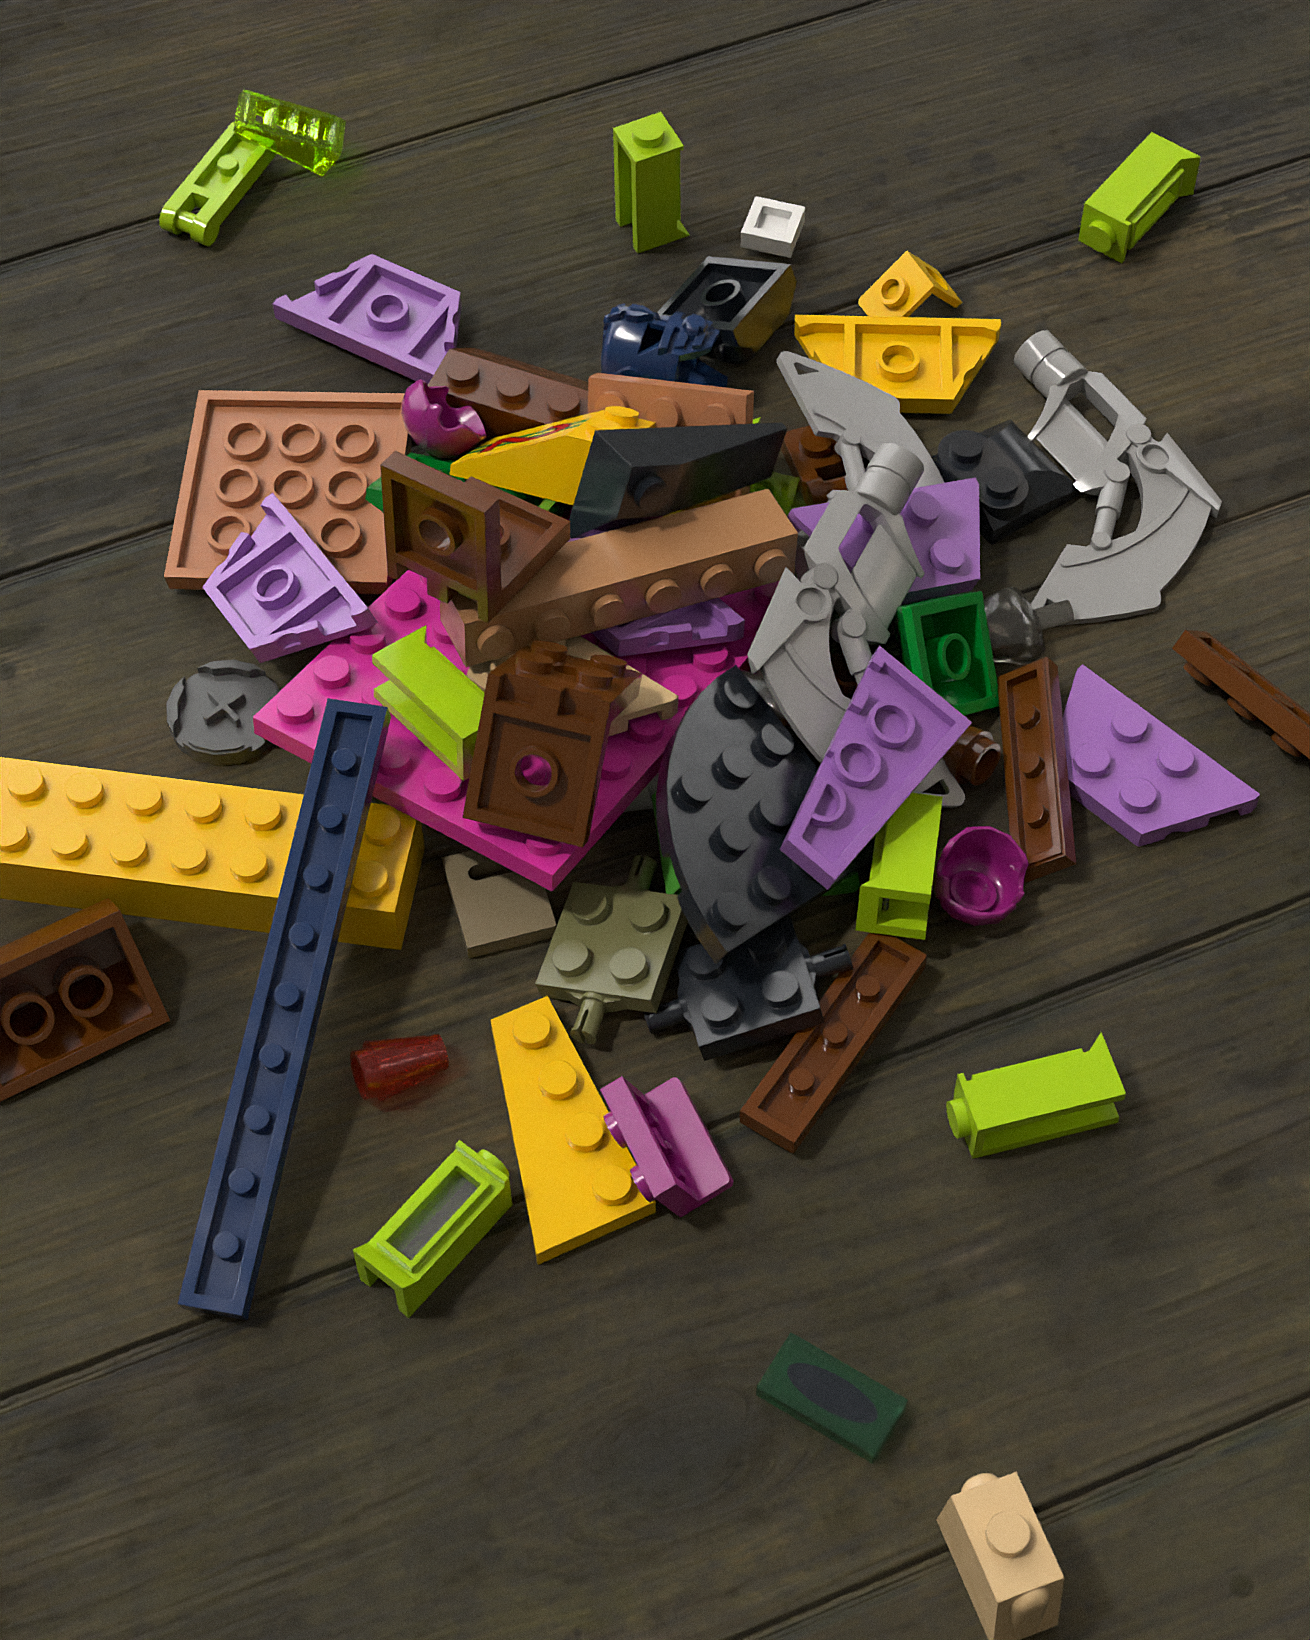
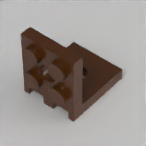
M394 451L380 464L388 576L398 580L406 571L410 570L427 578V594L448 604L458 593L474 600L478 606V619L487 623L570 540L569 520L472 476L463 482L397 451Z
M533 641L531 646H524L489 672L462 818L584 847L589 841L611 722L638 697L643 673L626 669L627 662L613 656L592 655L590 660L567 655V647L549 641ZM538 755L549 763L552 771L549 784L535 785L524 777L521 769L524 756Z

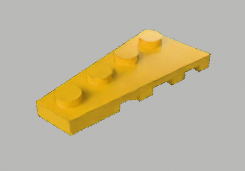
M545 996L491 1019L492 1034L537 1264L539 1265L656 1213L655 1200L651 1203L648 1202L639 1191L631 1176L630 1168L634 1167L636 1163L628 1148H621L611 1135L603 1117L608 1113V1110L549 997Z

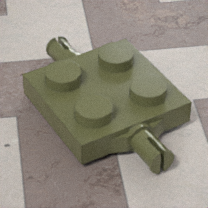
M641 855L633 858V864L625 885L610 887L573 882L535 985L542 997L548 996L552 999L571 1001L580 1007L574 1026L570 1031V1036L580 1043L584 1044L585 1039L588 1044L596 1042L604 1014L607 1012L630 1009L657 1013L688 920L677 900L678 895L649 891L654 874L658 869V864L648 856H644V860Z

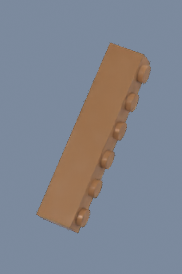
M765 489L567 542L489 623L478 619L477 602L459 593L448 604L440 601V620L465 667L515 654L524 646H531L533 641L557 643L562 640L780 581L785 567L794 574L798 532L770 490Z

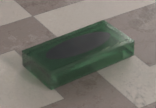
M792 1332L756 1386V1395L872 1464L904 1414L908 1404V1399Z

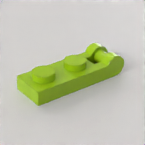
M232 122L162 208L159 219L161 229L176 235L186 232L190 234L193 241L206 246L212 245L218 236L222 222L277 155L276 137ZM195 207L201 209L197 215L191 213Z

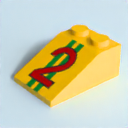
M609 406L605 410L492 438L453 462L450 468V475L464 479L472 476L492 486L573 505L595 430L655 428L656 422L639 419V413L633 409Z

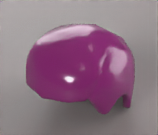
M417 380L406 389L402 399L401 414L407 432L412 440L424 451L438 458H454L472 449L486 438L484 424L471 406L452 408L446 402V395L449 392L447 386L429 387L425 380Z
M991 826L967 827L949 840L937 859L933 877L935 897L940 900L941 907L952 918L973 926L1000 923L1016 909V904L1021 901L1025 894L1024 877L1028 867L1027 856L1012 836Z

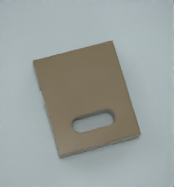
M475 850L442 857L444 874L456 916L460 921L461 933L469 959L553 937L557 925L544 887L514 871L482 880H473V877L508 869Z

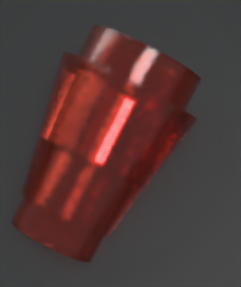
M438 1033L428 1036L420 1035L364 1041L363 1048L350 1053L353 1078L358 1092L364 1100L377 1097L379 1101L384 1102L436 1075L437 1072L447 1070L449 1067L447 1050L443 1039Z

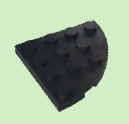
M737 665L718 676L685 711L674 735L666 745L659 768L656 791V818L661 853L663 857L671 858L676 878L682 892L677 896V900L696 937L715 964L870 865L875 840L872 838L828 890L780 850L818 768Z

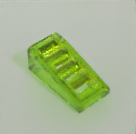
M243 89L238 96L233 131L318 175L324 176L342 153L346 121L327 112ZM256 114L263 117V123L256 121Z

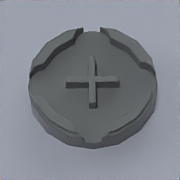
M233 659L209 662L198 667V673L192 675L187 681L184 676L174 686L166 703L169 731L179 750L195 761L215 766L241 764L261 755L272 744L270 741L254 734L253 716L280 690L275 681L273 683L271 679L266 677L265 671L255 664Z

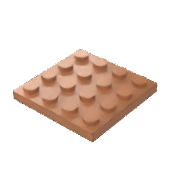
M199 390L164 573V579L169 589L204 590L202 587L216 567L226 560L230 547L240 533L244 532L252 536L266 516L260 505L268 495L273 493L355 593H384L392 585L393 579L387 573L384 513L365 498L367 487L381 477V463L394 451L406 456L411 453L412 438L405 428L401 414L402 399L405 393Z

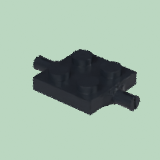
M789 916L717 964L714 963L702 944L679 950L674 961L680 979L677 992L678 999L660 1004L657 1013L644 1012V1016L651 1034L686 1022L688 1028L696 1035L703 1059L707 1061L825 1023L817 999L819 990L818 979L846 970H853V965L846 944L810 956L808 950L798 941L791 917Z

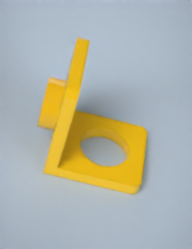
M906 251L859 298L858 303L867 316L909 317L931 294H934L955 308L962 301L934 267Z

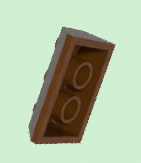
M477 348L449 349L428 384L429 387L447 386L449 388L446 402L450 407L461 408L471 406L477 412L486 431V438L477 444L480 446L495 437L588 414L589 382Z
M109 898L0 947V1102L170 1021L122 913Z

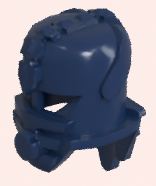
M626 303L615 306L609 314L605 315L603 321L601 373L727 388L728 377L700 361L701 356L712 351L717 338L720 336V331L713 327L712 321L705 320L704 317L697 314L685 317L686 313L675 312L672 316H660L657 312H652L643 305L632 304L626 307Z

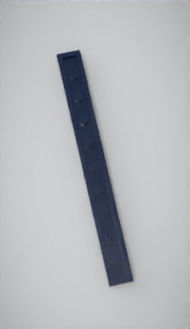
M327 699L178 1300V1305L185 1310L248 1320L389 729L391 715L388 707Z

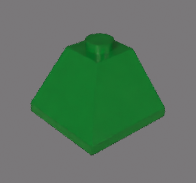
M982 591L901 604L900 607H897V612L894 616L895 638L899 645L902 665L962 715L999 706L998 684Z

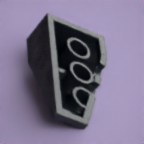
M782 422L595 430L569 518L570 538H585L679 513L771 478L788 428Z

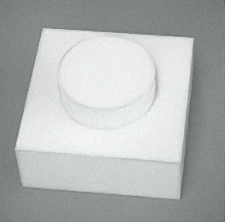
M755 196L741 231V247L791 258L805 222V207Z

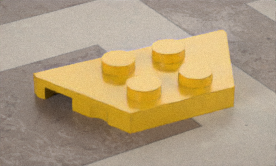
M795 315L794 336L809 359L843 371L896 397L900 402V413L952 414L999 341L1001 319Z

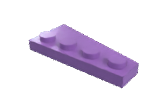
M879 645L863 673L780 850L828 890L956 743L972 722Z

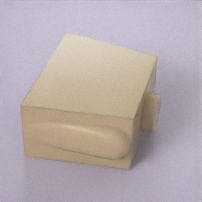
M1017 1472L1001 1478L989 1473L973 1476L965 1482L960 1493L950 1496L937 1518V1523L988 1640H1020L1057 1626L1064 1576Z

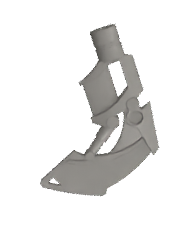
M1048 330L1037 332L1021 345L1014 357V366L1047 399L1037 423L1027 437L1031 441L1037 439L1076 480L1073 485L1081 493L1099 497L1095 510L1097 518L1090 545L1086 547L1066 545L1029 606L1026 620L1032 626L1072 625L1121 619L1157 611L1161 603L1160 593L1185 566L1201 538L1209 514L1217 518L1222 500L1168 433L1160 442L1155 441L1151 437L1150 429L1144 425L1147 418L1103 373L1088 371ZM1082 393L1113 424L1115 428L1109 441L1069 402L1070 399ZM1131 473L1137 484L1141 499L1140 522L1135 532L1112 540L1115 523L1121 514L1126 487ZM1046 604H1049L1062 611L1045 612L1043 609Z
M789 351L781 352L776 363L815 436L832 438L837 442L834 448L837 454L842 457L846 472L844 479L848 491L855 489L861 476L865 473L862 457L871 461L879 445L883 443L901 445L920 458L924 465V472L915 488L944 483L929 452L912 427L900 414V402L896 397L863 380L818 361ZM795 368L807 373L798 375ZM832 490L826 495L829 500L827 503L832 500L837 490ZM803 530L798 533L795 560L799 581L810 570L803 549L809 536ZM834 609L831 615L830 627L840 616Z
M895 443L879 445L864 471L865 473H863L853 491H836L803 548L810 570L799 581L785 567L747 654L752 674L760 669L780 711L797 736L820 763L851 699L842 694L831 664L829 627L833 609L840 616L831 624L830 634L840 644L851 676L854 675L858 685L872 657L869 645L886 644L891 635L887 629L897 612V607H900L916 577L922 579L925 574L912 547L903 517L900 515L908 497H910L924 472V465L920 458L912 451ZM860 514L870 522L874 533L850 573L838 548L855 518ZM943 758L912 792L943 796L941 808H955L962 805L965 800L962 788L949 771ZM938 781L945 790V795L923 793V791Z

